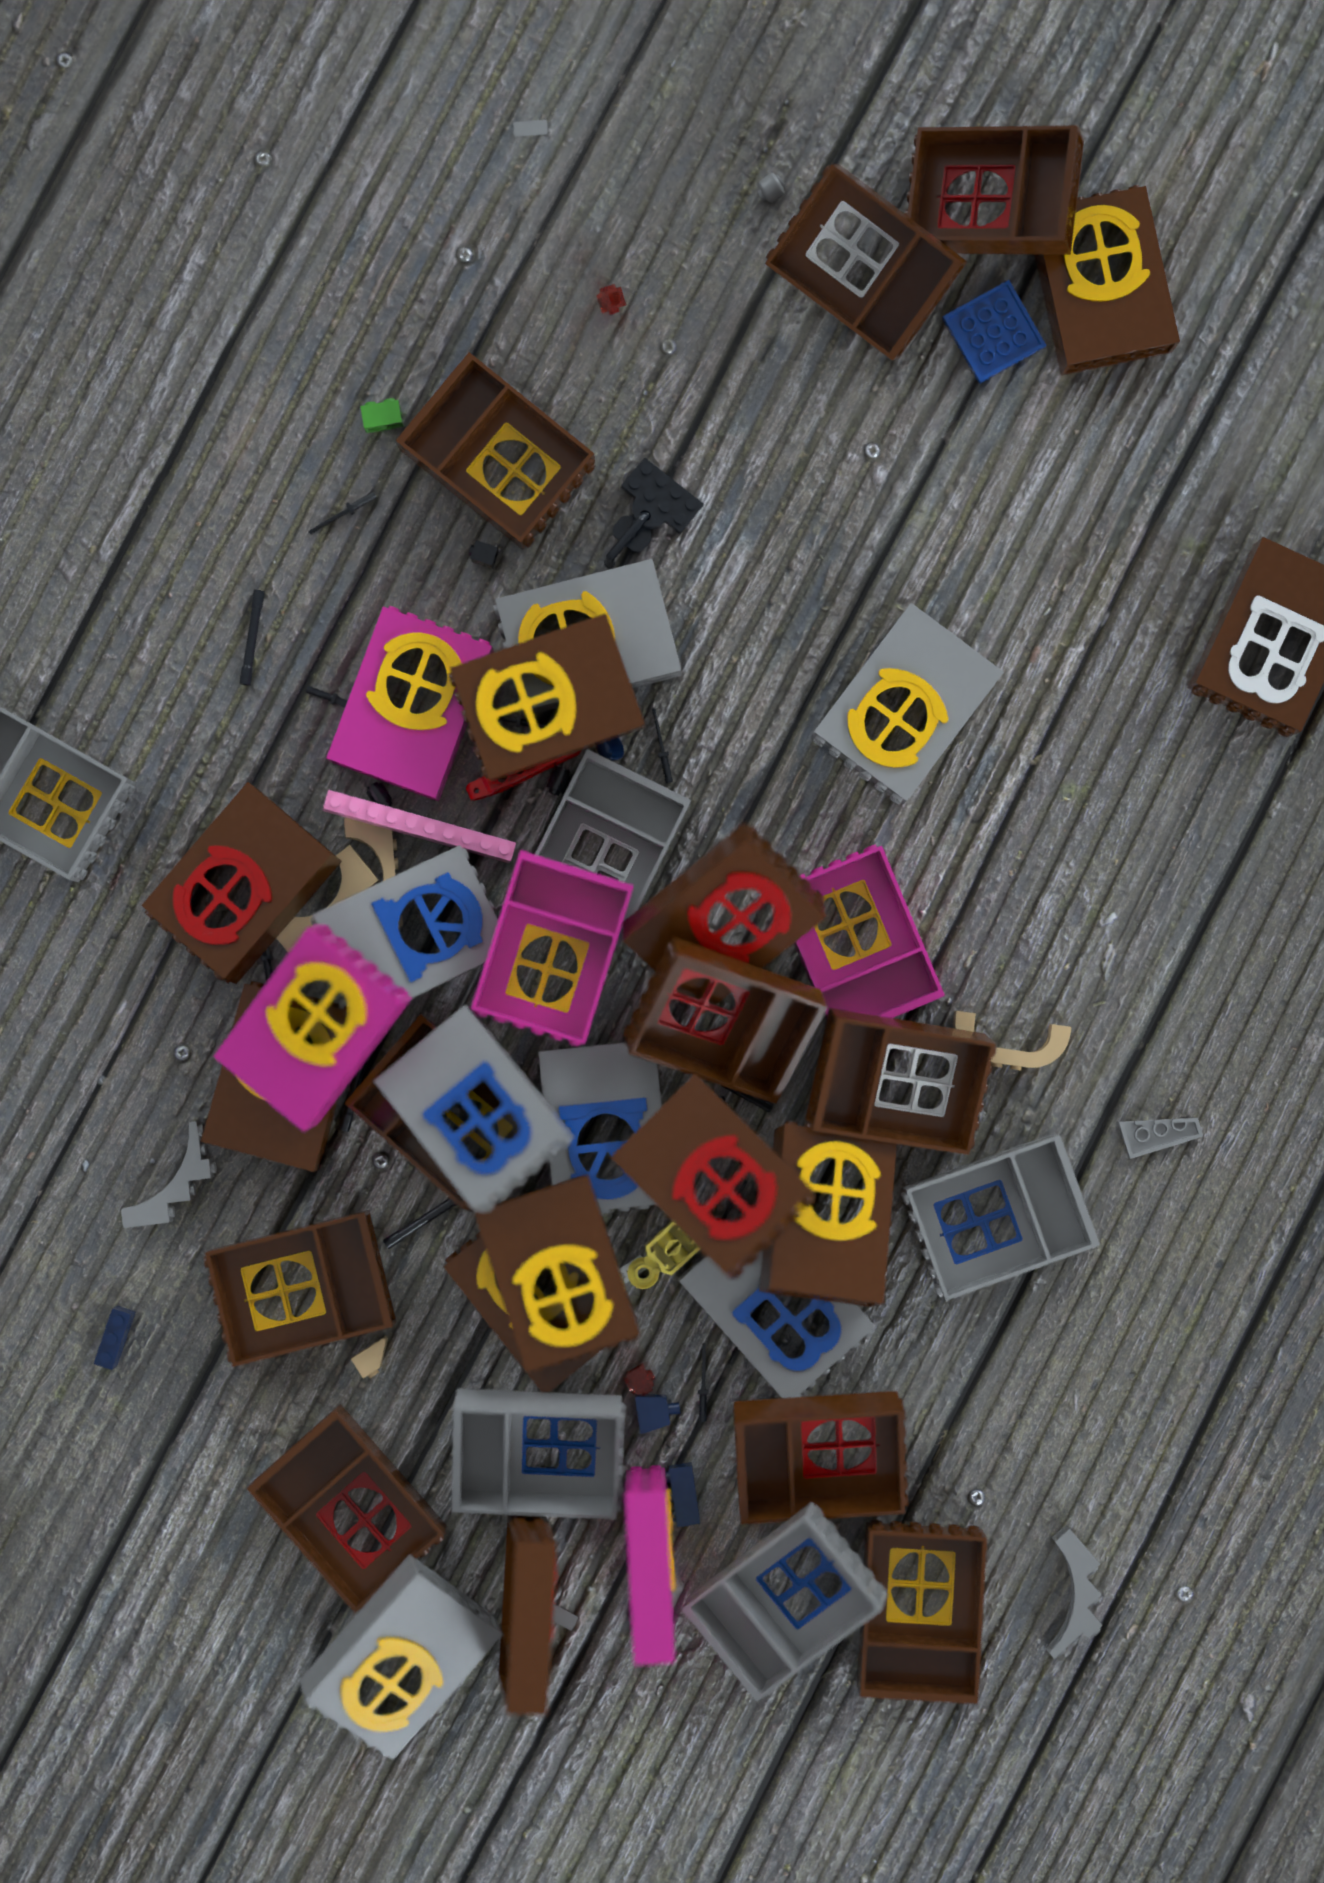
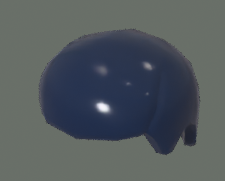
M619 737L596 745L598 754L611 761L619 760L624 756L623 744Z

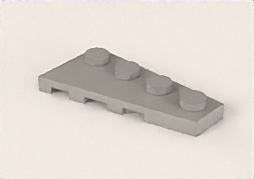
M1198 1118L1117 1122L1129 1159L1203 1137Z

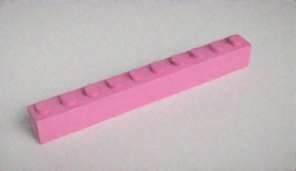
M328 790L323 807L324 812L452 848L461 845L462 849L465 848L467 852L506 863L511 862L516 842Z

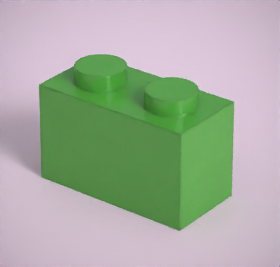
M394 398L385 399L381 403L367 402L364 406H360L366 433L404 427L400 403Z

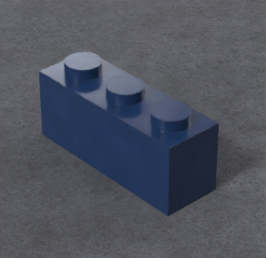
M121 1306L112 1308L93 1364L110 1370L118 1366L136 1311Z
M692 1462L669 1465V1471H666L667 1483H671L672 1487L670 1499L671 1502H674L675 1510H671L672 1521L677 1522V1527L700 1524Z

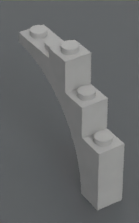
M200 1121L189 1122L187 1152L173 1180L150 1200L121 1209L123 1228L172 1222L176 1213L175 1207L171 1203L192 1200L194 1195H196V1186L192 1184V1180L215 1177L214 1173H217L216 1162H213V1158L205 1159L204 1156L207 1155L206 1144L201 1142L204 1125Z
M1067 1525L1052 1537L1065 1558L1071 1578L1070 1605L1064 1624L1056 1637L1046 1646L1047 1651L1053 1658L1063 1655L1067 1650L1066 1647L1071 1643H1076L1081 1638L1082 1633L1087 1638L1093 1637L1100 1632V1628L1103 1626L1088 1609L1090 1605H1095L1101 1596V1593L1087 1578L1088 1575H1093L1098 1570L1100 1563Z

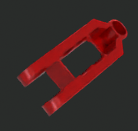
M582 750L527 769L522 774L515 773L510 775L505 782H499V779L491 782L489 778L486 779L482 776L466 786V792L471 801L500 794L581 754Z

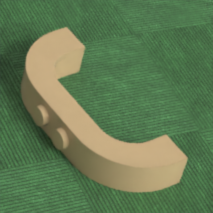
M954 1011L953 1028L975 1032L976 1013ZM1049 1024L1045 1044L1033 1052L996 1048V1054L994 1057L992 1056V1067L1002 1068L1003 1064L1010 1065V1069L1021 1070L1022 1067L1037 1068L1052 1063L1066 1049L1070 1039L1071 1027Z

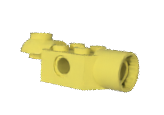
M670 1221L644 1245L646 1256L635 1259L629 1265L628 1279L636 1288L648 1289L655 1285L660 1272L673 1275L700 1248L673 1221ZM640 1268H647V1277L640 1278L638 1276Z

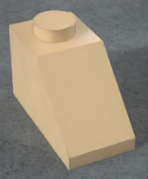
M384 1336L351 1358L362 1378L366 1376L372 1378L379 1373L378 1369L382 1366L388 1341L387 1336Z

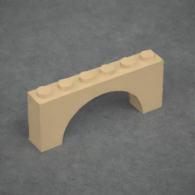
M344 818L345 839L360 841L376 854L381 864L383 881L394 877L395 869H398V858H394L397 842L392 837V830ZM402 915L399 917L398 928L403 926Z
M351 845L336 855L342 861L339 864L342 880L336 898L328 907L381 882ZM312 916L294 917L278 935V941L288 953L307 927L313 926L310 921Z

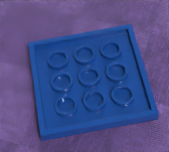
M1010 280L942 317L979 384L1046 347L1042 336Z

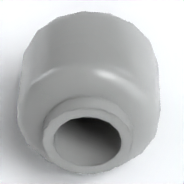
M771 173L758 183L760 189L757 192L763 201L767 199L768 202L772 203L785 194L784 189L786 185L779 174Z

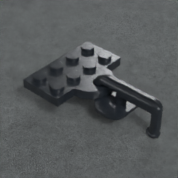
M644 457L621 485V488L635 500L632 505V515L622 516L613 527V536L618 541L607 553L604 561L605 567L611 569L615 566L614 559L625 546L636 553L643 551L651 542L650 529L659 528L666 523L677 533L681 534L704 507V503Z

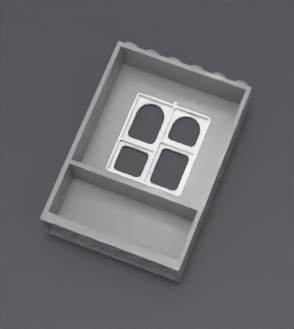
M587 749L535 855L595 874L603 871L621 882L634 885L624 917L625 921L640 908L691 805V800ZM584 830H589L604 838V843L592 866H587L571 857ZM614 843L633 853L626 870L623 872L604 863V858L610 846ZM623 924L616 943L617 947H621L623 943Z

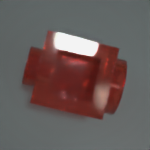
M615 284L600 288V294L596 295L602 314L608 312L609 315L620 312L619 308L626 306L621 286L616 288Z
M643 1363L626 1372L627 1377L624 1380L633 1395L641 1393L646 1395L653 1390V1380L656 1378L651 1369L647 1370Z

